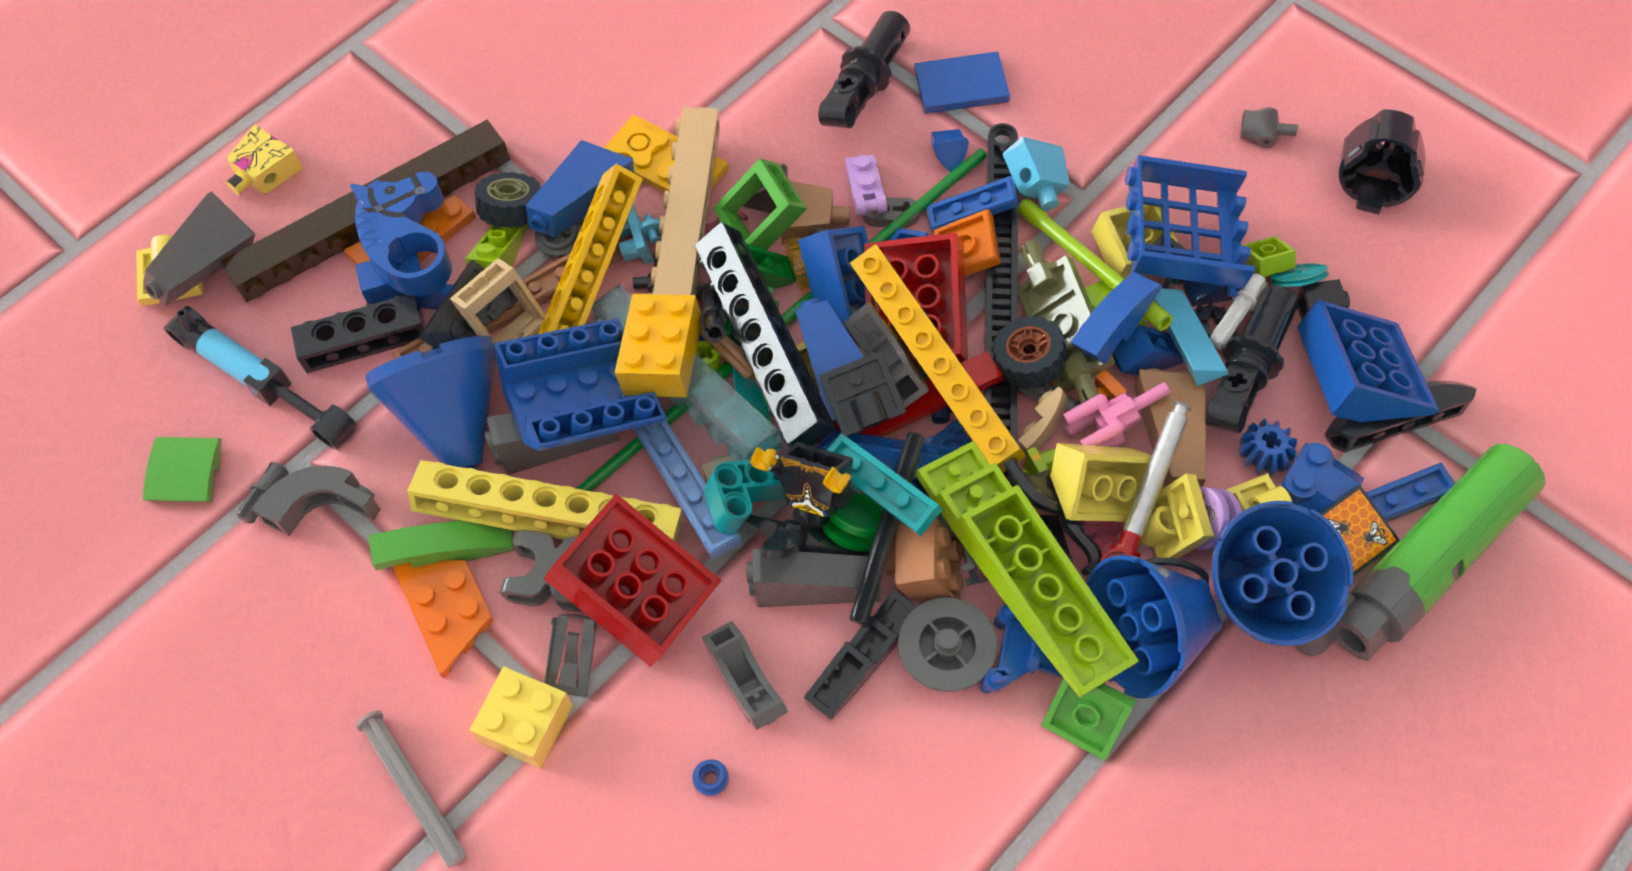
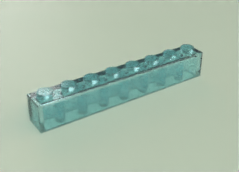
M619 284L593 303L592 311L595 316L592 319L593 323L619 318L625 329L632 294ZM695 354L687 397H670L671 400L678 407L683 405L695 424L698 426L703 424L716 444L720 445L723 443L728 448V452L734 461L751 460L757 447L765 452L767 449H774L776 453L783 447L778 429Z

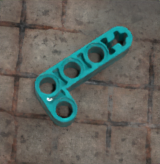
M750 460L719 463L714 468L704 487V495L713 524L719 532L725 535H733L741 530L751 514L752 502L786 499L785 491L776 474L770 470L762 471L753 467Z

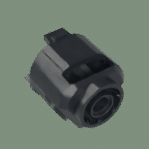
M1381 110L1375 116L1359 124L1344 139L1338 174L1339 181L1345 193L1356 200V209L1379 215L1382 207L1399 205L1409 200L1420 189L1424 178L1426 155L1420 130L1416 129L1414 117L1397 110ZM1378 169L1385 171L1390 177L1388 180H1383L1364 174L1369 170Z

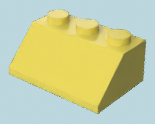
M1057 443L1050 477L1066 519L1126 522L1152 455L1127 447Z

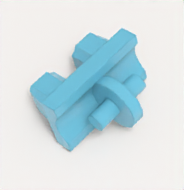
M634 205L631 207L620 238L632 234L633 238L620 242L619 247L626 262L642 258L644 264L653 262L647 240H650L652 244H656L659 241V237L662 235L659 230L660 220L653 219L652 215L644 216V222H642L640 216L636 214Z

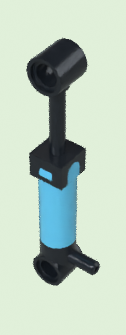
M185 306L183 309H180L176 316L163 327L165 332L179 345L186 349L191 348L248 387L255 397L267 405L271 406L278 398H281L312 419L314 424L310 427L311 432L330 448L335 449L356 427L357 424L353 418L340 407L332 404L327 410L321 411L288 389L292 383L279 366L267 358L262 360L210 325L191 307Z

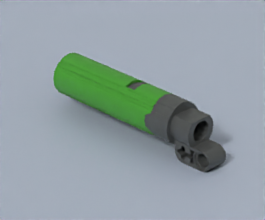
M1495 444L1491 446L1349 592L1345 604L1348 607L1339 622L1320 638L1305 644L1296 645L1297 649L1307 656H1316L1323 653L1336 640L1351 655L1368 661L1385 642L1401 641L1444 596L1460 576L1475 563L1543 490L1546 480L1540 465L1534 461L1530 454L1520 448L1509 444Z

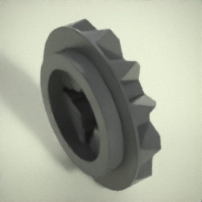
M577 222L562 232L564 238L561 239L559 244L555 241L558 236L554 238L544 233L535 232L537 248L545 256L553 255L556 259L560 255L569 254L573 249L581 225Z

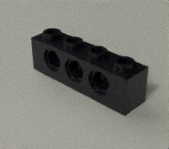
M399 295L393 299L367 304L358 309L338 312L332 316L315 321H306L291 327L296 358L305 372L311 373L405 346L419 337L425 328L422 309L416 297Z

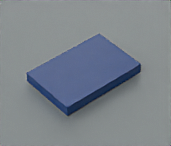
M998 51L914 63V72L925 114L1004 103L1010 100V93Z

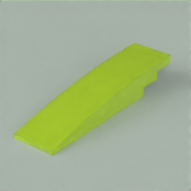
M974 441L917 470L915 476L929 497L943 509L941 511L942 516L1025 630L1079 697L1084 696L1139 662L1019 485L1012 487L996 462L990 465Z

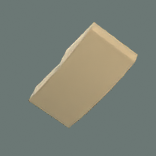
M1059 386L1054 391H1047L1038 400L1039 405L1034 409L1042 419L1039 422L1034 421L1023 430V436L1019 439L1026 450L1036 447L1039 451L1060 423L1068 403V397Z

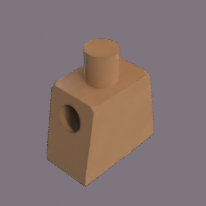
M790 181L807 207V210L781 235L782 245L799 244V239L807 237L815 228L832 229V224H850V207L833 206L832 189Z

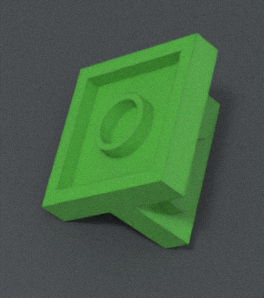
M1063 678L1041 726L1106 761L1136 700L1105 683L1079 697Z

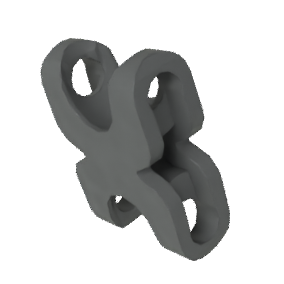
M533 531L516 532L512 541L515 551L522 557L535 560V565L524 576L506 577L501 583L499 594L509 602L528 606H540L552 595L557 606L562 610L583 612L544 580L552 565L577 537L565 539L556 548L552 537L547 533Z

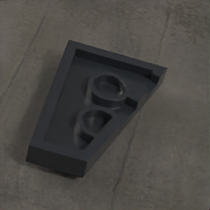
M473 260L469 261L418 339L433 349L440 348L439 344L472 337L476 334L450 298L485 268ZM508 286L482 308L476 316L485 326L491 320L501 315L513 303L518 302V299Z

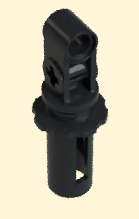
M896 11L882 13L862 45L856 46L854 49H847L841 57V71L838 79L834 82L832 89L819 106L818 118L822 126L852 128L860 112L865 108L867 101L876 92L884 91L890 84L889 78L892 75L889 65L910 33V24L902 14Z
M1282 286L1266 287L1260 295L1242 336H1234L1227 341L1222 354L1226 360L1224 365L1228 370V375L1223 376L1215 396L1209 403L1206 413L1207 426L1241 433L1258 391L1264 389L1268 380L1276 378L1279 375V371L1283 369L1284 358L1279 355L1278 351L1299 305L1297 296L1291 290Z

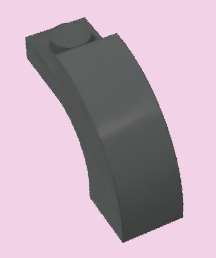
M870 302L843 321L844 326L867 355L881 350L904 408L929 391L926 380L915 360L889 323L886 324Z
M733 621L702 637L731 695L747 721L751 722L756 730L773 723L777 718L788 713L783 700L766 679L743 634Z

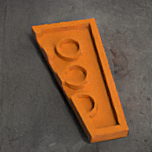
M454 194L444 199L443 204L438 209L424 213L419 224L436 232L443 240V243H445L472 222L476 215L474 210ZM361 242L344 249L346 256L355 265L370 261ZM418 252L419 262L423 261L433 252Z

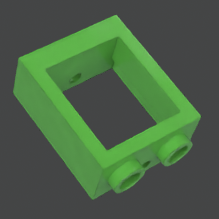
M759 158L713 209L719 217V223L723 222L740 231L746 244L768 250L807 210V207L780 165ZM764 185L777 208L750 235L737 212Z

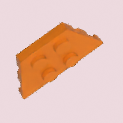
M466 560L441 561L413 568L410 562L393 566L437 670L443 678L452 671L450 669L451 665L462 652L466 654L474 645L476 637L484 633L494 621Z

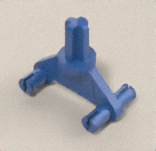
M1004 604L998 610L997 616L994 618L996 620L993 621L996 628H1005L997 667L990 669L980 682V690L986 694L992 691H999L1027 672L1034 673L1036 670L1063 678L1009 607Z

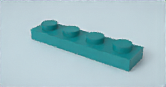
M841 433L827 449L831 452L852 457L853 466L850 479L857 485L858 490L920 537L943 510L939 504Z

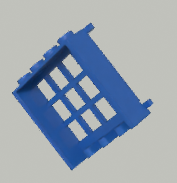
M1138 155L1133 167H1128L1125 176V185L1129 186L1126 210H1130V217L1127 223V235H1131V242L1127 253L1128 260L1132 261L1130 275L1136 272L1138 274L1222 286L1227 285V295L1236 297L1237 289L1243 290L1255 272V266L1244 265L1250 256V247L1241 246V241L1247 233L1248 222L1240 221L1239 216L1246 206V197L1237 196L1238 190L1247 177V171ZM1142 181L1160 184L1161 199L1144 197ZM1168 185L1188 188L1189 203L1168 200ZM1196 189L1217 192V207L1198 205ZM1143 204L1161 207L1162 222L1144 220ZM1169 208L1190 211L1191 227L1170 224ZM1197 212L1218 215L1219 231L1198 228ZM1144 228L1162 230L1163 246L1145 244ZM1170 232L1190 234L1192 250L1172 248ZM1199 236L1220 239L1221 254L1200 252Z

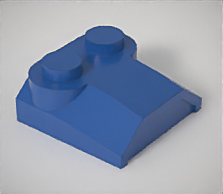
M1305 443L1280 486L1289 493L1293 504L1309 510L1313 509L1319 513L1353 487L1361 486L1364 477L1334 459L1333 453L1327 446L1321 443Z

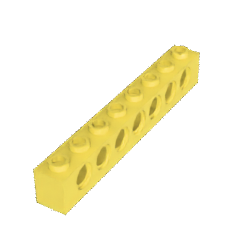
M420 460L407 490L410 508L413 512L515 531L543 532L552 538L563 540L569 537H578L613 497V495L603 492H591L575 489L571 486L553 485L538 480H526L510 477L506 474L488 473L473 468H461L441 462ZM623 498L677 543L681 530L682 508L673 507L668 504L640 501L636 498Z

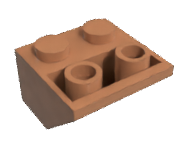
M937 518L921 537L899 521L896 530L895 585L909 598L926 601L943 597L960 599V592L964 588L963 577L960 573V560L963 559L961 542Z

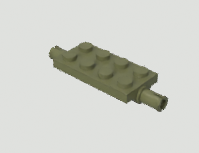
M1030 240L1026 242L1028 250L1024 244L1020 247L1028 270L1026 271V282L1020 285L1017 291L1027 316L1044 317L1048 321H1053L1056 327L1061 329L1066 346L1067 361H1065L1064 370H1061L1059 373L1060 376L1053 379L1052 382L1056 388L1059 386L1065 394L1075 388L1082 404L1099 394L1093 377L1115 364V361L1111 355L1104 365L1079 351L1071 343V340L1082 324L1094 311L1073 259L1065 255L1058 261L1049 263L1045 261L1039 242L1037 240Z

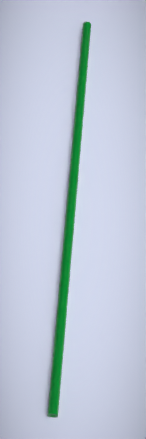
M982 148L975 151L874 236L869 243L890 240L898 228L903 229L911 222L910 219L918 212L919 214L923 212L928 205L936 201L987 157V153ZM811 290L781 315L786 326L797 318L795 309L801 308L800 304L802 302L813 299ZM727 361L723 363L716 371L691 390L687 397H683L664 414L668 424L671 425L733 372L732 366ZM638 437L634 438L575 489L592 492L644 448Z

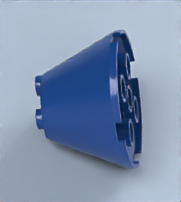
M1289 501L1265 502L1254 505L1239 513L1222 531L1212 558L1213 586L1218 601L1226 615L1247 635L1271 645L1293 646L1305 644L1320 638L1330 631L1339 622L1348 607L1345 604L1354 579L1350 553L1337 529L1317 511L1309 510Z
M1118 555L1104 559L1092 570L1087 578V586H1089L1093 595L1139 660L1137 664L1109 680V682L1115 681L1124 688V694L1144 699L1155 697L1168 691L1213 639L1215 633L1221 631L1222 619L1217 613L1216 604L1210 593L1209 585L1204 579H1194L1131 555Z

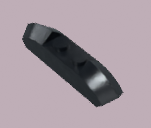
M1454 381L1426 382L1439 408L1436 415L1367 422L1336 417L1329 425L1324 436L1332 448L1345 453L1462 415L1474 399L1477 389L1474 386Z

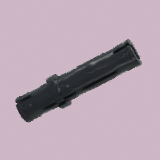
M708 283L702 286L703 291L700 290L702 301L700 321L704 328L705 338L710 342H719L723 339L722 335L725 336L724 325L726 317L721 309V301L718 294Z

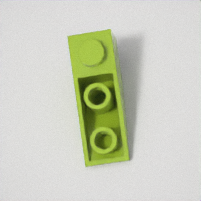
M528 224L514 228H500L492 225L466 256V266L470 260H473L486 269L499 258L513 267Z

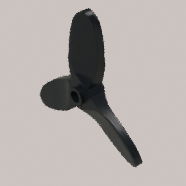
M750 514L746 522L761 529L767 535L768 539L763 543L760 554L761 557L766 559H781L797 552L869 556L870 551L858 552L843 548L830 540L824 533L823 528L805 526L804 523L796 520L786 519L785 522L753 514Z

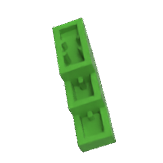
M461 520L405 527L369 535L372 565L376 571L409 562L413 568L445 560H466L467 562L515 550L512 545V530Z

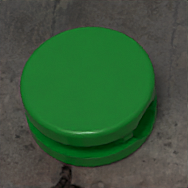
M856 493L844 509H839L831 517H827V524L822 527L823 531L830 540L843 548L858 552L870 551L883 508L866 495Z

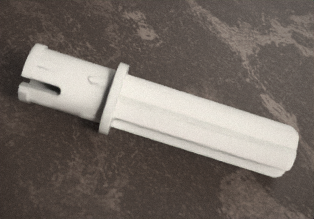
M1253 274L1244 289L1237 291L1236 297H1232V305L1210 336V340L1216 349L1224 348L1247 312L1254 310L1259 296L1267 287L1266 279L1263 276Z

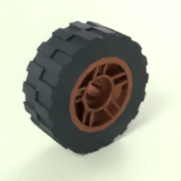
M1027 316L1025 318H1016L1015 321L1005 324V327L998 331L997 338H994L993 354L996 365L1002 373L1003 379L1009 381V384L1013 386L1017 385L1025 389L1027 387L1039 388V386L1047 385L1051 380L1060 376L1059 373L1065 368L1067 352L1062 331L1059 327H1056L1053 321H1048L1044 317Z

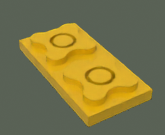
M633 114L604 148L632 158L634 173L643 178L642 182L663 193L665 190L670 191V184H668L667 178L669 166H674L671 150L672 143L677 142L678 137ZM717 156L712 189L729 169L728 162Z

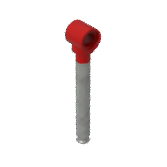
M1177 401L1172 403L1175 407L1173 412H1169L1118 543L1111 544L1110 549L1104 553L1100 562L1118 555H1131L1140 558L1141 554L1137 552V549L1188 421V418L1185 416L1187 411L1192 410L1187 404Z

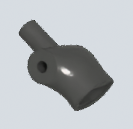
M1267 107L1260 110L1244 109L1240 139L1251 140L1261 147L1269 148L1275 145L1277 135L1296 137L1298 125L1279 123L1278 111L1275 108Z

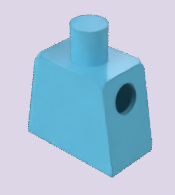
M1021 137L1003 152V157L1019 193L1022 196L1039 199L1042 210H1052L1059 205L1057 196L1067 189L1070 184L1063 147Z

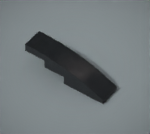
M893 590L875 615H870L868 624L862 625L850 642H845L804 698L832 720L896 647L901 626L916 606L896 590Z

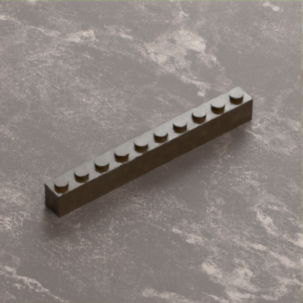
M487 119L363 186L367 187L376 180L380 182H398L419 172H429L436 177L443 196H447L452 191L475 181L487 172L499 168L504 163L510 161V157L504 140ZM351 191L223 259L221 263L245 301L249 302L262 296L269 290L290 281L293 277L316 267L321 262L338 253H342L344 249L360 242L355 222V210L358 202L355 194Z

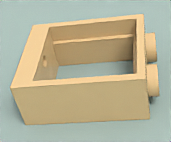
M499 258L450 298L477 336H491L476 314L509 286L525 311L494 338L492 337L493 343L522 338V336L537 335L546 315L515 269Z

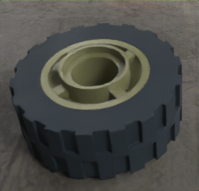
M500 172L499 174H491L487 178L481 179L480 183L476 184L475 189L477 216L479 215L480 219L487 224L500 228L525 226L528 224L526 205L541 188L539 181H536L532 176H527V174L516 172Z

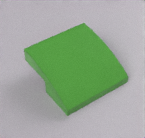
M156 437L147 464L143 500L212 502L214 471H220L222 439Z

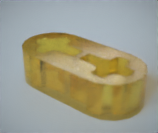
M799 236L784 240L798 289L801 291L809 289V280L801 256L799 244L801 237Z

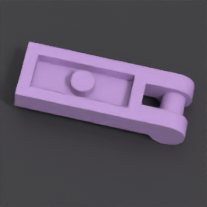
M859 155L845 158L856 216H865L866 212L877 211L878 214L887 213L886 196L883 192L875 155Z

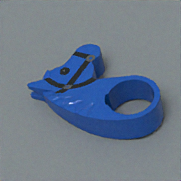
M419 172L398 182H380L376 180L367 187L351 184V190L358 201L355 210L358 236L378 275L390 287L409 296H425L442 288L452 273L451 259L441 237L436 232L419 224L424 213L438 209L444 202V196L436 177L429 172ZM423 251L437 254L433 263L421 271L414 273L398 271V264L400 265L406 259L405 256Z

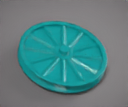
M1320 263L1297 264L1296 268L1290 269L1287 272L1270 275L1272 279L1271 284L1282 287H1296L1316 283L1328 277V266Z

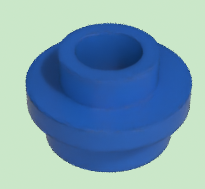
M709 759L702 761L696 766L692 779L699 793L705 796H716L727 787L729 775L724 764L718 760ZM710 773L718 776L717 781L713 784H707L704 781L705 777Z

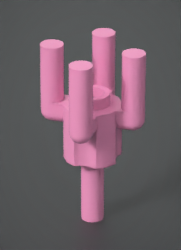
M1163 382L1132 400L1123 393L1109 402L1105 395L1098 394L1063 414L1067 423L1065 429L1069 436L1072 437L1096 424L1099 430L1080 440V444L1118 447L1125 442L1123 431L1141 421L1138 411L1170 394V389Z

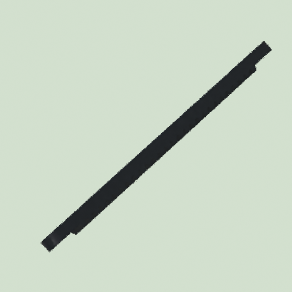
M999 123L992 126L989 130L986 184L1012 176L1003 157V152L1018 141L1017 130L1010 124ZM999 135L1009 137L1010 141L1002 144L997 142L995 138ZM1018 206L993 215L1001 264L985 269L984 352L988 351L994 362V338H997L998 331L1003 329L1005 324L1011 323L1017 318ZM1003 379V381L984 389V397L1017 442V385L1013 386L1009 384V381ZM1006 470L1003 474L1009 481L1011 477Z

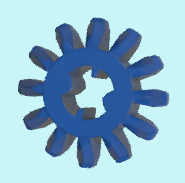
M1265 418L1260 421L1259 425L1255 423L1250 424L1239 440L1241 445L1239 456L1246 457L1245 467L1256 466L1257 474L1266 469L1270 476L1274 475L1277 470L1281 472L1287 470L1291 461L1293 462L1297 455L1295 450L1297 439L1289 437L1291 428L1282 430L1279 428V420L1270 425Z

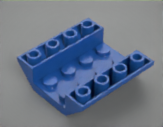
M619 318L494 343L502 392L525 445L541 451L666 420V416L654 392L636 396H623L615 375L624 328Z

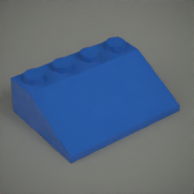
M1318 299L1297 326L1332 415L1342 419L1347 418L1358 422L1436 415L1439 411L1437 403L1398 323Z

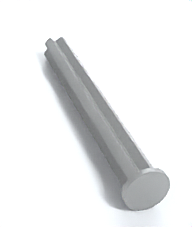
M378 710L365 715L357 722V730L365 733L446 866L449 868L457 866L466 858V853L382 721L383 713Z

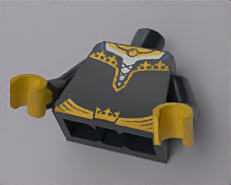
M797 442L780 456L776 454L774 449H767L765 452L757 447L750 460L753 467L762 471L770 470L776 474L785 491L787 504L792 508L807 512V524L811 527H823L826 525L827 517H831L839 509H844L858 492L857 485L850 479L853 466L852 457Z

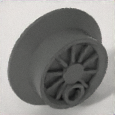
M943 597L926 601L910 612L901 626L898 648L905 669L920 684L936 691L957 692L979 683L992 668L997 652V639L990 620L979 608L961 599Z

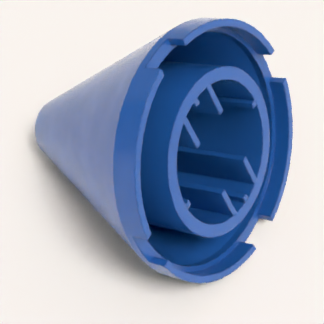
M474 336L439 344L440 348L420 353V350L384 363L365 375L369 391L439 462L450 466L478 470L477 466L483 463L484 432L487 430V417L495 363V349L491 336Z

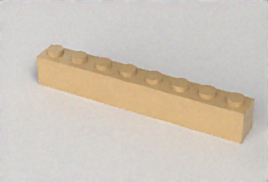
M683 106L682 116L676 119L675 134L678 136V141L672 143L671 156L672 160H674V166H669L667 178L668 184H670V191L665 190L664 192L666 215H661L659 230L660 234H662V240L656 242L655 257L658 259L657 267H652L651 284L654 285L653 293L648 294L696 295L701 264L699 262L700 255L695 244L705 236L720 134V119L718 108Z

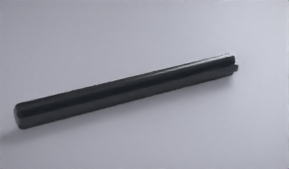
M912 431L906 435L895 473L910 484L924 443V436ZM883 509L850 614V621L859 625L868 624L899 524V520L885 509Z

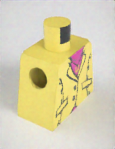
M254 125L228 155L227 161L235 174L226 181V184L237 195H240L249 186H252L262 194H267L301 171L303 167L292 148L257 125Z

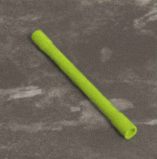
M1024 199L1020 203L1018 214L1034 227L1044 232L1112 290L1124 280L1115 270L1053 221L1033 201ZM1155 301L1152 302L1143 316L1159 331L1167 329L1173 321V316Z

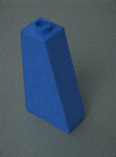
M581 140L526 205L528 227L536 232L544 233L554 238L586 216L602 175L616 163L634 173L633 159Z
M814 298L800 304L801 308L795 309L821 398L833 423L836 424L838 422L819 375L861 359L864 356L828 301L820 302L819 298Z

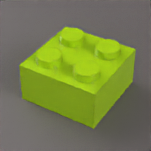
M1277 236L1241 245L1250 247V256L1244 265L1255 266L1254 273L1264 278L1296 268V250Z

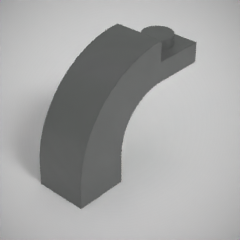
M313 466L292 472L278 480L264 492L251 510L263 524L290 536L307 513L322 505H343L374 520L381 509L373 499L375 497L374 493L361 486L351 471L335 466Z

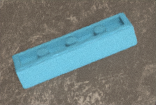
M1162 288L1154 301L1173 316V321L1167 328V331L1196 385L1199 386L1228 375V370L1183 290Z

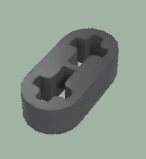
M886 198L887 213H880L878 216H875L873 211L866 212L863 219L870 226L886 227L903 213V209H908L916 201L911 198ZM919 212L910 219L911 222L905 227H910L917 223L920 215Z

